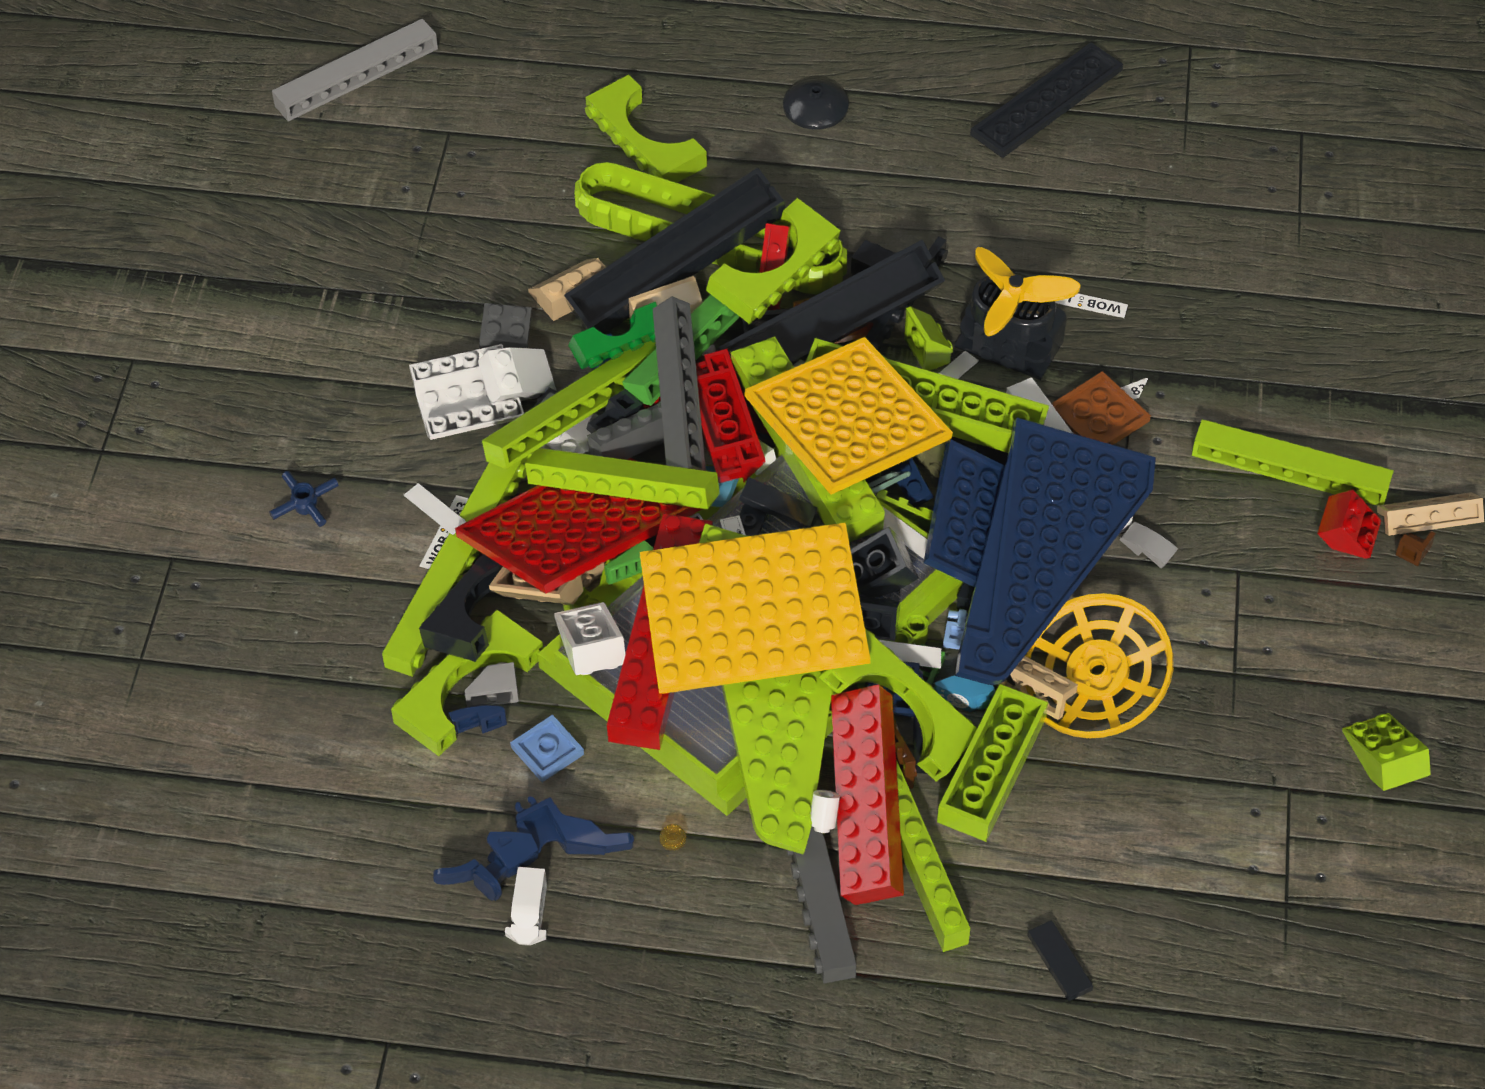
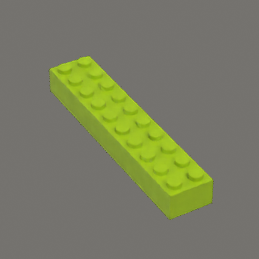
M775 337L731 352V361L744 394L745 389L794 368ZM754 408L812 505L817 507V513L825 525L846 523L849 542L883 530L885 511L865 479L831 495Z
M815 338L806 362L843 346ZM886 359L953 432L952 437L1008 453L1012 438L1013 422L1016 418L1041 425L1045 424L1049 405Z

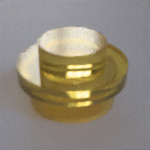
M676 824L667 825L660 833V843L667 850H678L686 843V833Z

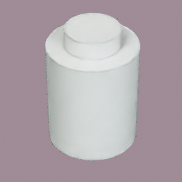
M816 790L813 792L811 821L815 831L828 833L830 829L836 828L840 800L838 793L827 790Z

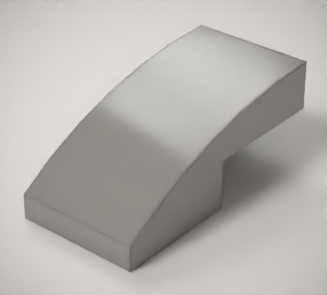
M1133 522L1119 539L1136 555L1139 556L1143 552L1160 568L1167 564L1178 549L1160 534L1137 522Z

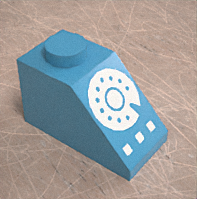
M955 675L937 681L934 685V690L944 699L951 702L953 707L968 712L988 708L995 694L993 685L979 683Z

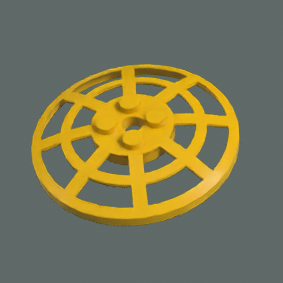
M1104 593L1088 594L1068 600L1025 655L1031 659L1035 647L1048 653L1045 667L1052 671L1056 658L1067 663V677L1065 678L1078 684L1076 693L1079 695L1072 706L1065 703L1064 711L1067 713L1059 723L1053 721L1047 715L1044 723L1061 733L1081 738H1103L1116 735L1133 728L1145 720L1165 697L1174 669V655L1171 642L1158 618L1145 606L1132 599ZM1109 605L1124 608V612L1119 623L1108 620L1088 622L1083 608ZM1074 612L1078 626L1064 633L1055 644L1041 638L1043 633L1055 621L1068 613ZM1134 613L1140 615L1152 625L1159 634L1161 641L1149 647L1146 646L1140 635L1129 628ZM1109 629L1115 632L1110 641L1094 640L1091 630ZM1079 634L1082 635L1084 644L1076 648L1072 654L1062 649L1071 639ZM1124 635L1134 641L1140 651L1126 657L1123 650L1119 647ZM1165 650L1166 674L1161 689L1148 686L1152 673L1151 657ZM1144 661V673L1141 683L1128 679L1129 667ZM1096 665L1105 667L1104 671L1099 675L1091 673ZM1024 685L1027 692L1033 696L1035 694L1033 688L1029 685ZM1122 688L1135 692L1128 701L1119 707H1115L1112 696L1116 695ZM1142 695L1154 698L1152 704L1140 715L1125 724H1120L1118 715L1131 708ZM1088 700H1102L1105 707L1104 712L1092 713L1081 710ZM1076 717L1088 720L1108 718L1111 729L1085 732L1070 729L1069 726Z

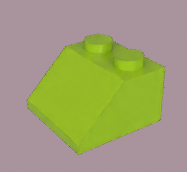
M913 307L906 308L904 339L922 369L929 371L950 364L953 347L951 342L943 336L940 324L936 323L930 314Z

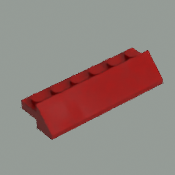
M728 349L705 354V361L696 363L702 434L714 470L717 472L718 482L723 483L742 478L743 482H745L766 461Z

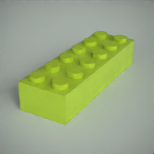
M999 684L939 804L937 823L987 842L1044 724L1048 702Z

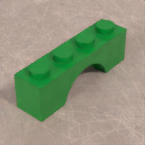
M656 302L634 310L630 318V330L623 335H605L594 327L573 335L568 346L580 368H595L603 360L611 358V360L616 359L630 349L631 351L638 350L646 342L652 341L654 343L653 308L657 306Z

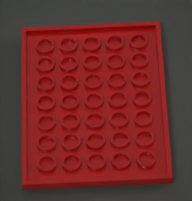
M538 485L456 527L455 532L456 537L546 594L568 581L574 580L581 574L596 568L605 561L615 558L618 554L644 540L654 537L658 533L663 513L689 517L702 509Z

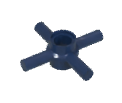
M290 471L284 472L282 478L291 489V500L270 510L269 513L272 519L275 520L295 509L301 515L310 514L319 527L324 526L327 521L317 509V497L338 487L337 480L332 478L313 488L309 483H298Z

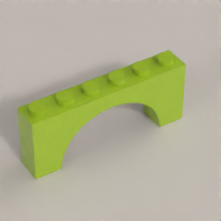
M630 75L585 97V112L587 116L598 124L601 131L606 132L611 137L614 144L619 145L624 150L628 158L631 157L636 162L641 171L644 170L647 174L678 183L707 167V151L694 138L680 143H661L650 140L634 130L628 121V117L634 108L642 103V87Z
M798 198L783 210L779 225L791 226L789 237L793 245V255L786 263L774 270L763 273L742 272L724 263L709 277L706 291L749 324L756 318L760 319L771 304L773 306L777 304L785 291H791L800 277L802 279L805 278L810 272L811 267L814 264L819 265L824 259L825 254L828 251L833 252L839 244L838 237L841 230Z
M498 610L491 616H487L481 623L485 627L489 646L476 662L447 654L440 664L433 666L428 675L420 682H416L410 692L403 698L398 699L391 708L394 724L437 756H440L457 740L455 726L447 719L443 709L447 695L461 678L476 669L501 662H514V667L528 672L538 662L537 653L543 649V642Z
M865 629L870 664L824 670L819 678L837 694H840L850 685L860 682L879 684L898 694L911 707L922 730L923 750L917 765L931 778L938 781L951 771L970 744L977 728L970 719L958 712L951 702L939 695L910 666L902 662L890 648L884 646L871 631Z

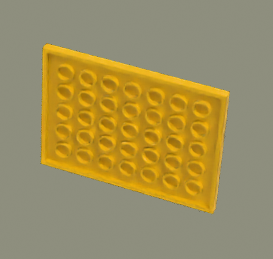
M846 523L640 552L659 693L664 694L870 664V654Z

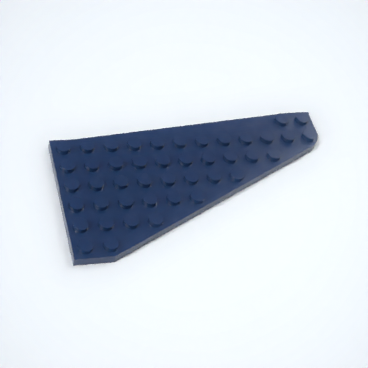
M1015 419L1013 422L1011 444L958 652L955 676L987 685L1000 684L1009 677L1153 491L1156 457L1024 419Z

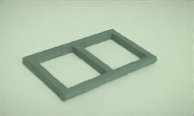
M885 471V475L867 484L873 493H876L909 477L911 473L909 471Z

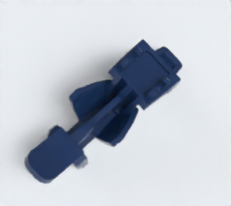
M529 796L530 808L523 809L520 802L515 804V810L518 813L515 818L517 832L489 833L487 843L493 851L490 852L487 858L490 863L487 867L473 859L461 866L436 869L433 872V879L435 883L440 885L458 884L474 880V885L489 900L497 901L502 896L500 884L505 878L517 874L518 867H527L538 858L542 847L548 842L557 841L567 854L605 855V853L632 849L634 837L628 832L605 834L590 820L562 814L551 797L537 803L534 797Z

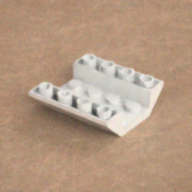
M502 344L409 365L418 406L427 437L430 440L510 422L524 414L519 397L491 404L489 401L478 360L487 351L503 349Z

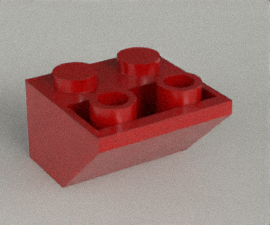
M1349 490L1329 496L1317 534L1331 549L1367 559L1371 557L1381 519L1354 490Z

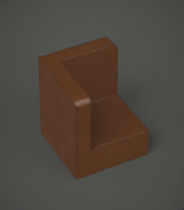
M1431 531L1425 540L1412 533L1409 535L1404 534L1399 542L1396 556L1419 566L1432 547L1436 533Z

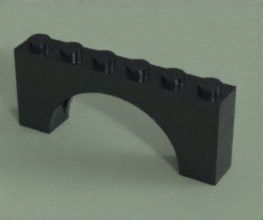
M484 554L476 560L475 564L463 575L462 579L450 590L444 600L419 627L424 647L474 662L477 661L489 646L485 627L471 620L470 615L479 600L491 591L489 585L503 566Z

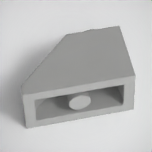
M501 662L487 666L465 689L467 707L519 702L514 662Z

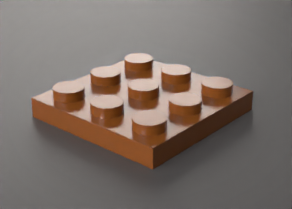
M1103 371L1051 403L1073 434L1114 445L1150 422L1151 417L1147 411Z

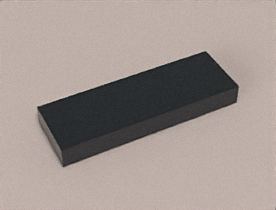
M748 477L739 501L801 529L810 528L817 511V507Z
M1052 920L1028 931L1027 936L1068 1002L1093 991L1092 983Z

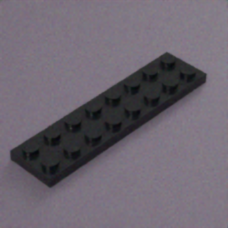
M1091 42L971 128L970 135L998 156L1004 158L1123 71V64Z

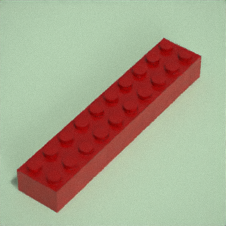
M663 513L653 550L699 544L705 524L713 526V521ZM643 586L607 722L608 742L660 750L675 692L659 693L645 588Z

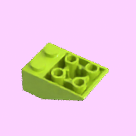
M1389 713L1380 714L1372 719L1356 722L1351 726L1342 728V732L1368 776L1383 791L1431 775L1429 748Z

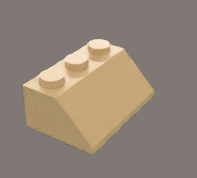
M599 258L586 259L528 289V291L550 318L555 321L572 312L564 295L606 268V266Z
M692 276L630 297V318L634 310L653 302L659 305L671 296L690 303L692 313L703 303L695 277Z
M504 567L501 568L489 585L491 591L502 596L561 603L563 605H574L583 592L581 575L557 587L554 591L545 594Z

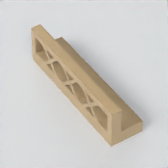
M1472 492L1377 506V513L1384 516L1385 534L1388 536L1484 522L1483 498Z
M1026 656L1023 657L1010 674L1015 685H1011L1007 680L1000 683L1030 695L1024 686L1029 685L1037 695L1035 696L1036 698L1048 702L1046 697L1049 696L1057 700L1056 708L1050 706L1049 703L1047 708V714L1057 720L1063 717L1066 700L1076 693L1078 684Z

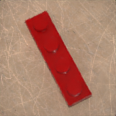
M766 223L760 273L774 270L786 263L791 226ZM781 298L774 306L771 304L767 310L780 309Z

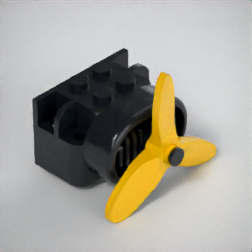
M977 247L975 258L987 276L980 279L973 288L972 299L966 307L965 317L961 321V335L956 341L955 347L982 357L985 360L1000 364L1008 369H1013L1041 380L1064 342L1067 316L1062 309L1056 306L1055 301L1077 295L1080 291V284L1072 278L1062 276L1038 275L1022 278L1019 275H1015L994 253L983 247Z

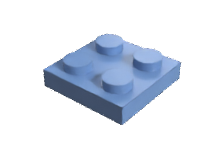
M553 715L510 742L512 750L541 782H544L584 755V749Z

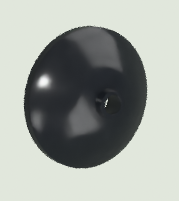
M823 79L801 81L793 85L783 98V110L786 117L794 124L807 129L818 130L835 126L845 118L849 109V100L845 91L838 85Z

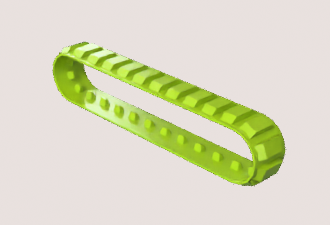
M608 162L597 163L586 168L580 175V179L575 182L574 192L575 206L579 209V214L587 222L642 241H647L673 224V222L616 205L591 195L601 191L618 192L684 214H688L715 196L714 194ZM778 219L777 221H775V222L772 223V224H777V225H779L780 219ZM765 228L754 236L764 239ZM789 237L788 247L793 248L792 241ZM839 238L837 248L833 252L828 251L824 257L831 261V263L824 266H812L805 278L802 279L800 277L793 287L794 290L817 295L843 281V276L847 274V249L843 247V242ZM740 244L714 261L713 264L722 266L725 263L742 272L760 273L762 251Z

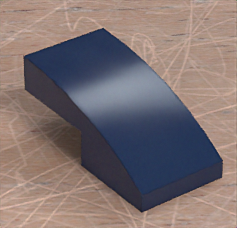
M474 706L449 712L450 722L455 726L456 734L477 726L480 727L482 733H486L507 725L505 710L501 706Z

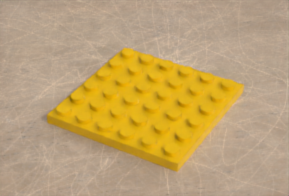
M865 337L745 389L744 396L831 495L950 440L953 434L947 425Z

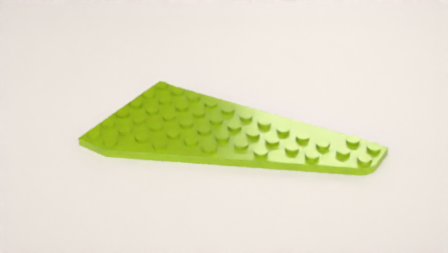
M705 524L699 543L748 536ZM824 670L721 685L754 830L757 836L769 845L804 854L812 826L813 792L818 787L832 689L819 678Z

